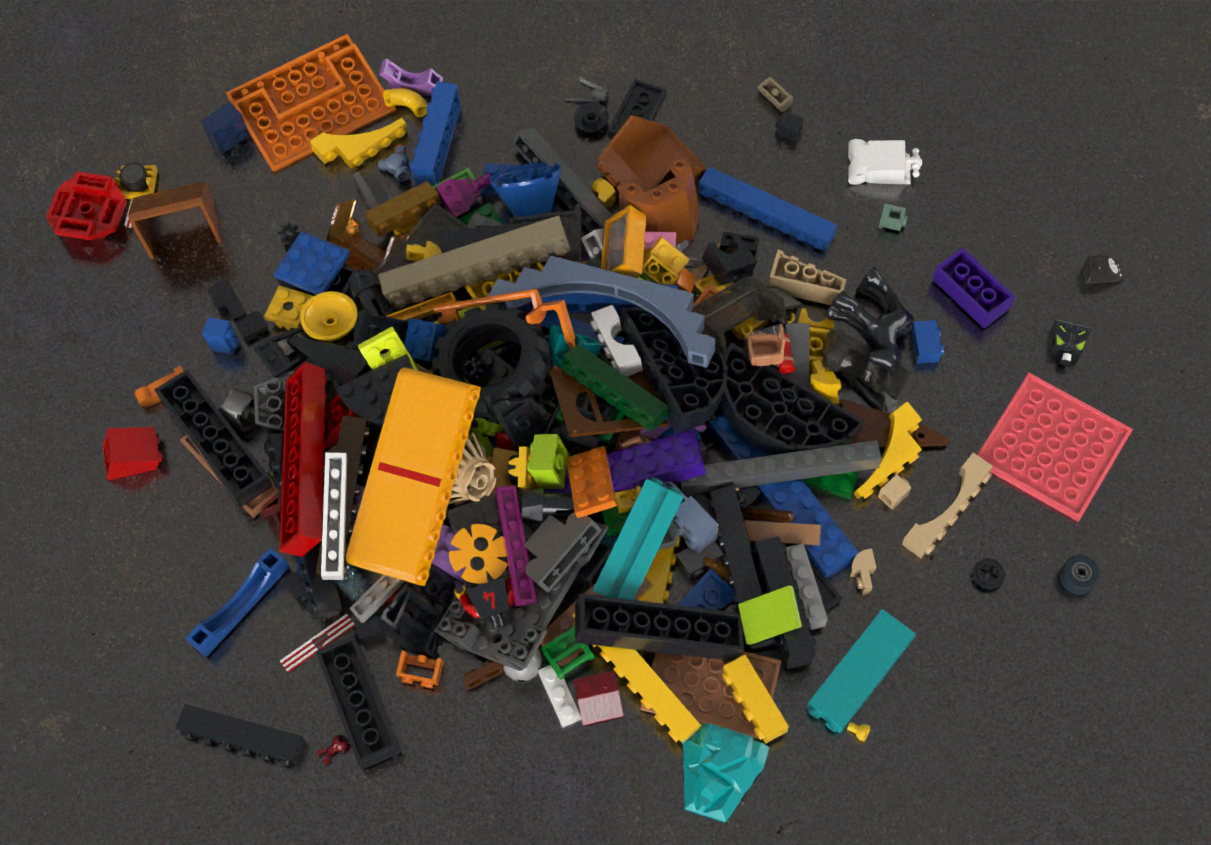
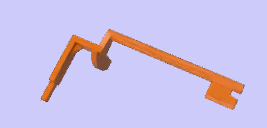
M536 288L434 306L435 313H442V316L437 318L439 324L445 325L449 324L454 318L457 321L460 320L458 309L531 297L534 310L525 316L527 323H541L545 318L547 310L554 309L558 313L563 334L570 350L576 346L574 341L575 335L565 300L542 303Z

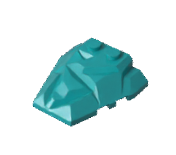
M710 723L700 724L701 728L683 743L684 807L686 811L726 823L741 802L742 797L752 786L758 774L763 770L769 747L762 742L753 740V737Z

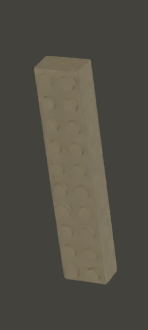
M558 215L378 275L383 294L393 309H401L408 304L422 302L426 298L438 297L442 293L456 291L466 285H474L479 281L490 280L503 273H511L518 268H527L531 264L545 262L549 259L550 255L564 256L571 252Z

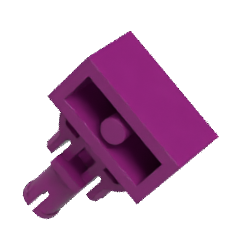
M489 173L474 181H471V177L466 180L458 179L454 181L450 178L436 186L435 190L439 194V200L452 222L466 215L475 199L481 196L479 190L490 185Z

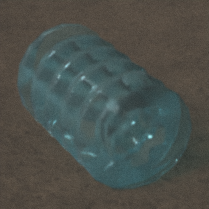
M348 564L344 580H334V582L355 603L372 584L366 586L368 580H361L363 575L361 573L356 574L357 568H352L353 565Z

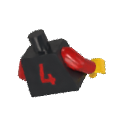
M505 571L502 578L470 589L462 586L464 590L461 593H457L454 590L464 610L474 618H481V620L490 618L493 629L505 626L502 614L508 612L509 608L514 605L511 578L505 575Z

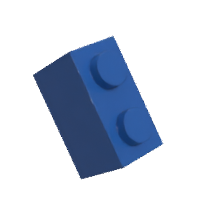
M207 318L202 334L211 351L233 355L234 350L239 345V338L230 321Z
M936 320L913 322L911 335L916 364L939 362L941 355L944 354L943 343L940 344L941 329L937 327Z

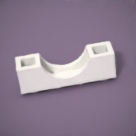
M613 305L592 312L593 321H590L591 327L594 332H598V341L601 345L605 346L604 352L607 359L611 358V366L626 377L643 371L641 359L634 345H623L614 340L622 328L619 316Z

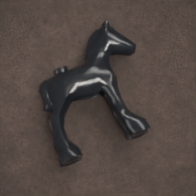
M874 266L864 276L855 292L877 301L883 307L885 314L876 319L854 299L849 297L844 291H841L833 299L832 305L825 312L824 316L829 320L847 323L861 335L867 344L879 348L878 350L869 351L866 355V361L883 369H889L894 376L896 367L899 368L902 361V355L896 344V339L899 336L905 338L911 332L909 327L913 325L914 318L899 302L898 296L892 291L886 280L880 275L879 270ZM848 311L854 313L860 320H858L855 316H853V315H852L851 313H849Z

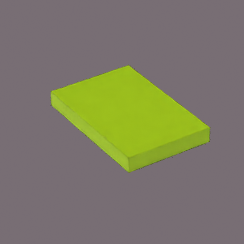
M786 586L738 604L746 644L751 645L802 627L793 586Z

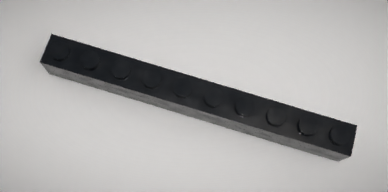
M284 433L269 434L267 441L264 443V451L269 457V469L273 471L274 475L273 484L279 493V505H281ZM321 542L302 557L293 555L297 559V572L302 578V590L304 595L307 596V609L312 614L313 620L336 617L342 609L334 580H322V577L316 576Z

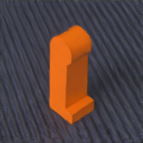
M181 365L174 368L175 372L135 391V396L141 407H150L160 402L154 389L182 373L184 370Z

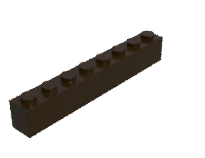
M343 415L336 453H347L345 561V555L349 546L348 537L352 535L354 523H351L352 515H356L358 503H354L355 496H359L361 488L358 478L363 475L364 464H361L362 456L366 457L367 445L364 442L365 437H369L371 426L367 425V419ZM322 540L316 568L317 577H321ZM345 562L344 575H346L348 563Z

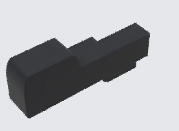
M227 279L208 289V293L219 314L230 313L245 342L257 338L258 332L268 328L259 311L246 314Z

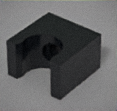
M738 235L732 236L726 253L722 252L712 242L707 245L702 257L703 262L720 285L751 276L757 263L755 257Z

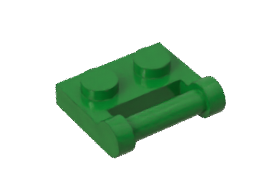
M575 626L541 647L560 680L565 678L567 673L579 665L595 658L587 644L574 643ZM580 648L583 649V654L560 668L558 665L560 661Z

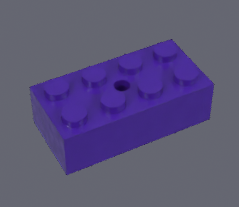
M963 247L935 268L932 279L983 328H986L1012 307L1015 296Z

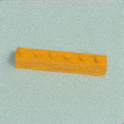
M451 291L386 316L409 321V318L419 320L435 314V305L456 302V299Z

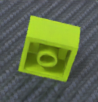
M558 434L534 435V441L530 445L531 457L527 462L528 472L531 473L534 481L540 488L564 489L567 471L566 458L569 457L567 449Z

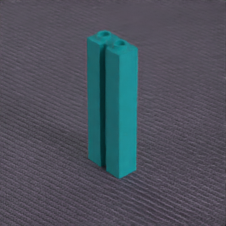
M653 477L651 480L646 479L592 591L605 597L635 599L683 499V496L680 495V490L672 486L669 489L662 487L663 482Z
M882 609L810 699L807 705L809 713L817 719L822 717L827 721L825 725L830 730L841 733L910 645L916 633Z

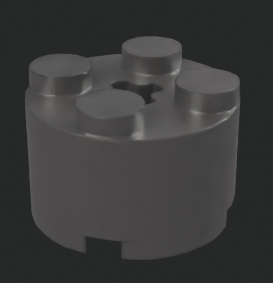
M233 388L218 410L231 427L242 432L252 431L257 426L255 424L254 395L241 389Z

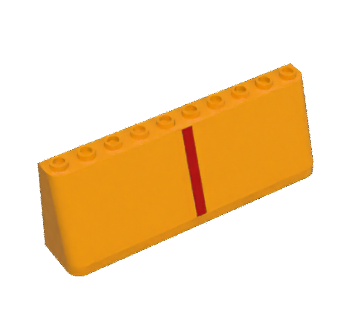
M406 367L398 372L346 553L348 564L425 586L481 387Z

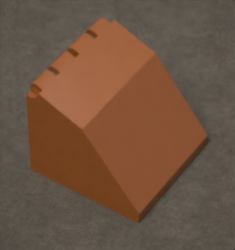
M634 115L629 117L597 158L599 162L596 164L598 170L603 175H606L607 180L616 187L618 192L620 186L629 182L637 183L643 192H646L675 178L670 165L673 160L681 156L691 166L695 184L700 181L708 169L667 125Z
M205 181L133 198L128 213L129 221L150 259H154L148 218L201 206L217 242L222 243L213 195Z

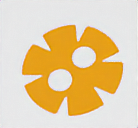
M483 524L471 525L472 537L465 528L458 531L453 537L451 545L461 550L449 551V559L454 571L456 572L466 566L461 578L476 584L488 582L486 571L494 580L501 576L508 565L497 558L507 557L503 536L492 541L497 530ZM484 537L488 541L486 550L479 551L474 547L476 538ZM476 556L481 557L485 563L483 569L479 571L472 569L470 566L471 559Z

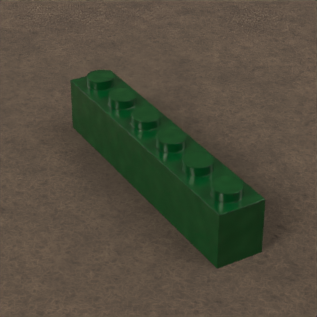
M578 344L563 355L561 369L566 374L572 376L642 427L652 432L666 421L668 405Z

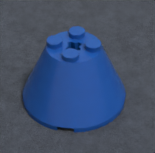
M548 162L508 168L507 173L500 175V172L491 176L490 184L515 218L519 220V223L523 221L530 222L533 219H537V221L541 219L546 220L548 218L547 215L552 210L562 169L560 164L554 163V166H549Z

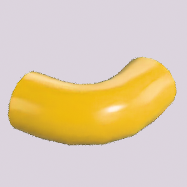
M393 88L384 91V101L388 107L406 106L412 110L416 117H423L427 114L428 103L420 94L404 88Z

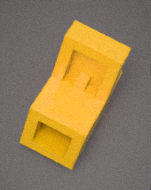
M427 241L426 247L418 244L407 245L406 260L420 261L442 254V251L435 243Z

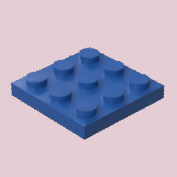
M301 231L274 272V276L316 295L327 292L349 257L350 252L345 248Z

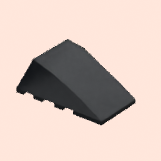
M431 563L429 577L425 586L406 582L379 616L380 631L407 651L437 660L439 657V653H437L438 645L442 643L443 637L434 630L444 616L446 607L450 605L455 580Z

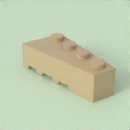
M777 250L769 277L768 289L777 287L792 297L832 305L833 299L841 291H844L846 279L826 270L820 271L815 268V265L810 263L807 265L798 261L799 258L786 256L783 251Z

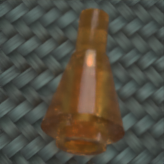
M707 556L703 559V564L709 566L723 581H729L728 575L731 574L730 567H726L725 562L714 561Z

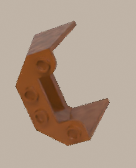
M683 156L673 160L670 165L675 178L651 190L643 192L641 187L635 182H629L619 187L620 211L631 205L645 214L646 232H676V246L685 240L688 242L694 240L700 221L693 170Z

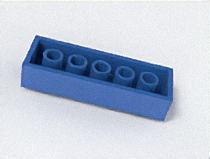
M437 81L435 88H432V99L427 105V116L423 118V130L419 132V143L414 149L415 157L410 162V170L413 172L412 179L415 181L416 186L426 181L431 186L440 182L461 108L457 84Z

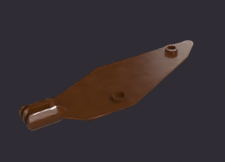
M845 399L839 400L838 406L865 421L860 433L851 444L877 440L879 448H885L889 437L891 423L889 416L891 414ZM918 423L919 428L910 434L920 447L946 446L949 443L947 437Z

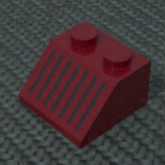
M614 671L573 680L583 726L624 717Z

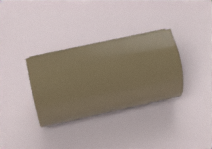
M771 76L757 86V89L781 112L786 111L792 105L793 96Z

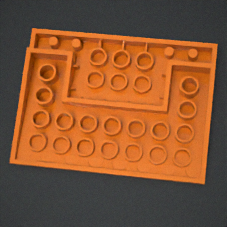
M348 34L226 92L229 102L242 114L250 136L273 172L313 153L310 141L323 132L330 135H349L396 112L394 106L388 107L385 104L383 87Z

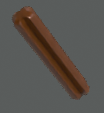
M745 508L742 510L744 519L783 523L794 521V513L792 511Z

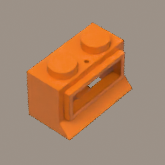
M401 651L396 676L401 678L400 682L406 684H413V681L421 682L420 686L433 688V685H439L445 662L441 658L434 660L424 655L413 656L408 655L405 651ZM413 665L434 669L433 679L406 674L407 666Z

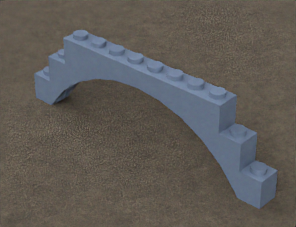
M550 255L542 272L524 267L516 283L497 279L488 295L494 296L536 288L541 299L570 293L599 294L615 297L643 308L664 323L680 342L688 363L707 368L715 351V338L702 334L704 315L691 312L694 304V293L573 262L561 257ZM529 297L490 305H504L507 311L509 307L518 308L531 302L532 299Z

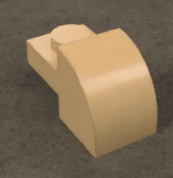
M872 549L859 552L855 556L850 569V577H856V585L858 589H861L862 595L870 594L873 588L870 575L874 574L876 563Z

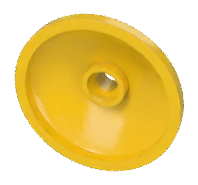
M332 291L319 293L310 298L303 306L300 314L304 331L312 338L321 341H333L346 336L354 328L358 318L357 308L353 300L345 294Z

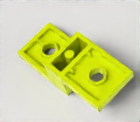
M393 326L358 345L360 352L372 370L407 354L414 370L419 371ZM383 349H389L387 353L380 354Z

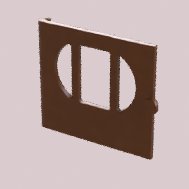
M553 365L552 369H550V375L570 437L646 429L630 417L625 420L604 422L592 390L582 385L569 374H566L557 365ZM643 371L627 376V378L655 396ZM583 392H586L596 422L582 416L576 407V400ZM667 419L657 428L668 427Z

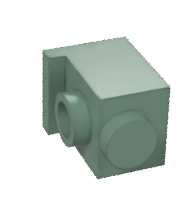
M884 204L878 228L882 229V227L900 231L901 226L905 227L908 217L904 215L906 208Z

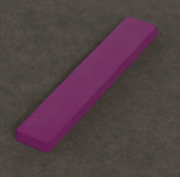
M516 485L496 487L495 493L515 607L536 604L534 583L526 574V566L530 561L528 550L524 546L526 539Z

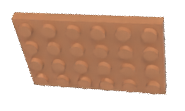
M743 651L739 657L747 656L773 699L781 660ZM655 653L652 664L653 671L700 724L710 723L753 737V740L763 742V739L759 740L755 734L754 728L756 727L752 720L748 721L746 719L741 702H736L732 694L734 692L733 688L723 680V667L732 661ZM643 704L641 705V710L656 714L652 708L648 710Z

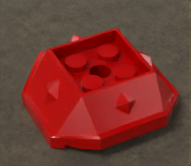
M78 171L72 176L73 178L65 181L57 188L46 215V219L56 235L93 240L105 238L110 233L116 232L127 201L111 176Z

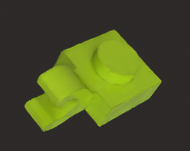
M475 418L474 420L478 421V427L472 428L474 432L483 433L491 437H495L496 432L504 430L501 425L488 422L484 418Z
M469 430L468 437L470 441H473L472 431ZM474 432L480 448L483 446L488 458L489 453L493 454L494 450L487 436L483 437L482 433Z

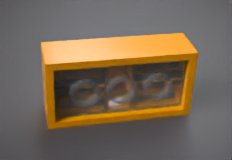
M631 205L605 221L601 269L637 278L642 275L646 215Z

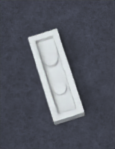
M551 665L538 670V674L562 728L581 720L580 713L564 678L560 680Z

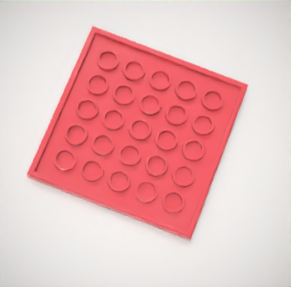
M1028 373L977 455L993 466L990 471L991 473L1079 522L1133 429L1037 376Z

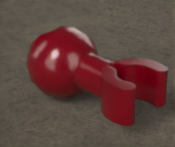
M337 735L333 738L332 745L327 749H319L316 752L318 756L327 753L322 763H329L336 751H343L348 747L347 737Z

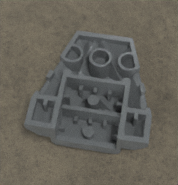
M294 370L288 372L286 376L276 377L254 386L256 425L284 431L286 380L294 373ZM325 371V377L327 378L325 385L326 407L334 398V384L332 376Z

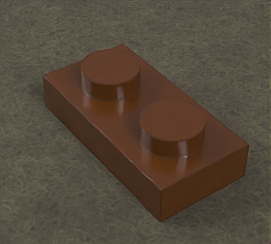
M489 660L483 664V667L466 672L461 679L466 690H469L504 671L500 663Z

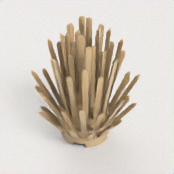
M472 433V438L477 450L468 437L465 446L470 452L465 448L463 450V456L460 460L457 477L452 489L454 492H451V498L455 499L449 500L448 504L455 503L454 505H458L469 500L478 502L484 495L489 496L495 486L497 479L494 477L495 467L488 462L483 446L480 448L474 433Z

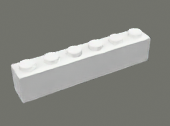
M325 453L322 580H344L347 453Z

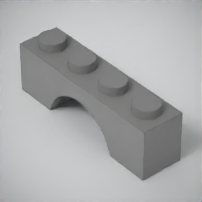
M804 543L786 547L787 554H785L787 561L791 562L793 569L791 576L793 580L797 581L799 588L797 595L799 599L803 600L805 611H803L804 617L809 619L811 630L825 627L828 618Z

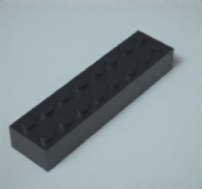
M188 369L154 389L160 402L239 508L273 487L267 473Z
M580 594L575 604L574 643L729 661L736 660L744 651L742 620L740 613L588 594Z

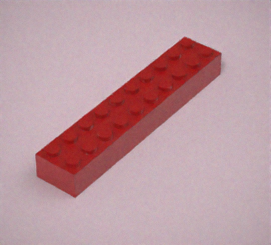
M306 362L286 380L279 552L299 557L305 555L322 540V504L324 502L323 485L325 480L323 477L325 466L323 455L325 450L324 434L326 431L324 418L326 416L325 385L327 378L325 377L324 368Z

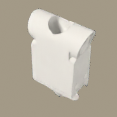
M852 139L848 143V156L851 162L848 168V181L854 185L865 181L876 184H910V170H913L912 174L914 177L920 175L919 169L922 165V159L918 155L919 149L914 148L912 150L913 156L910 157V154L905 152V140L865 142L860 139Z

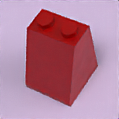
M155 427L107 428L103 444L107 480L157 470L159 462H162V452L158 451L160 437L159 434H156Z

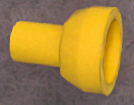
M850 722L847 730L856 733L857 738L864 742L869 734L870 726L866 724L858 726Z

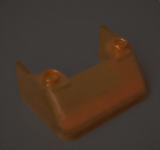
M352 199L337 204L326 241L349 250L350 255L344 265L357 269L358 272L371 269L380 282L378 274L393 270L403 258L410 232L406 231L391 237L385 252L359 236L361 230L360 223L351 217L356 201Z

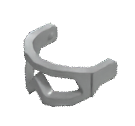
M685 240L681 244L678 243L676 248L682 252L689 245V242ZM688 257L689 261L694 262V264L687 263L684 267L698 268L705 263L702 258Z

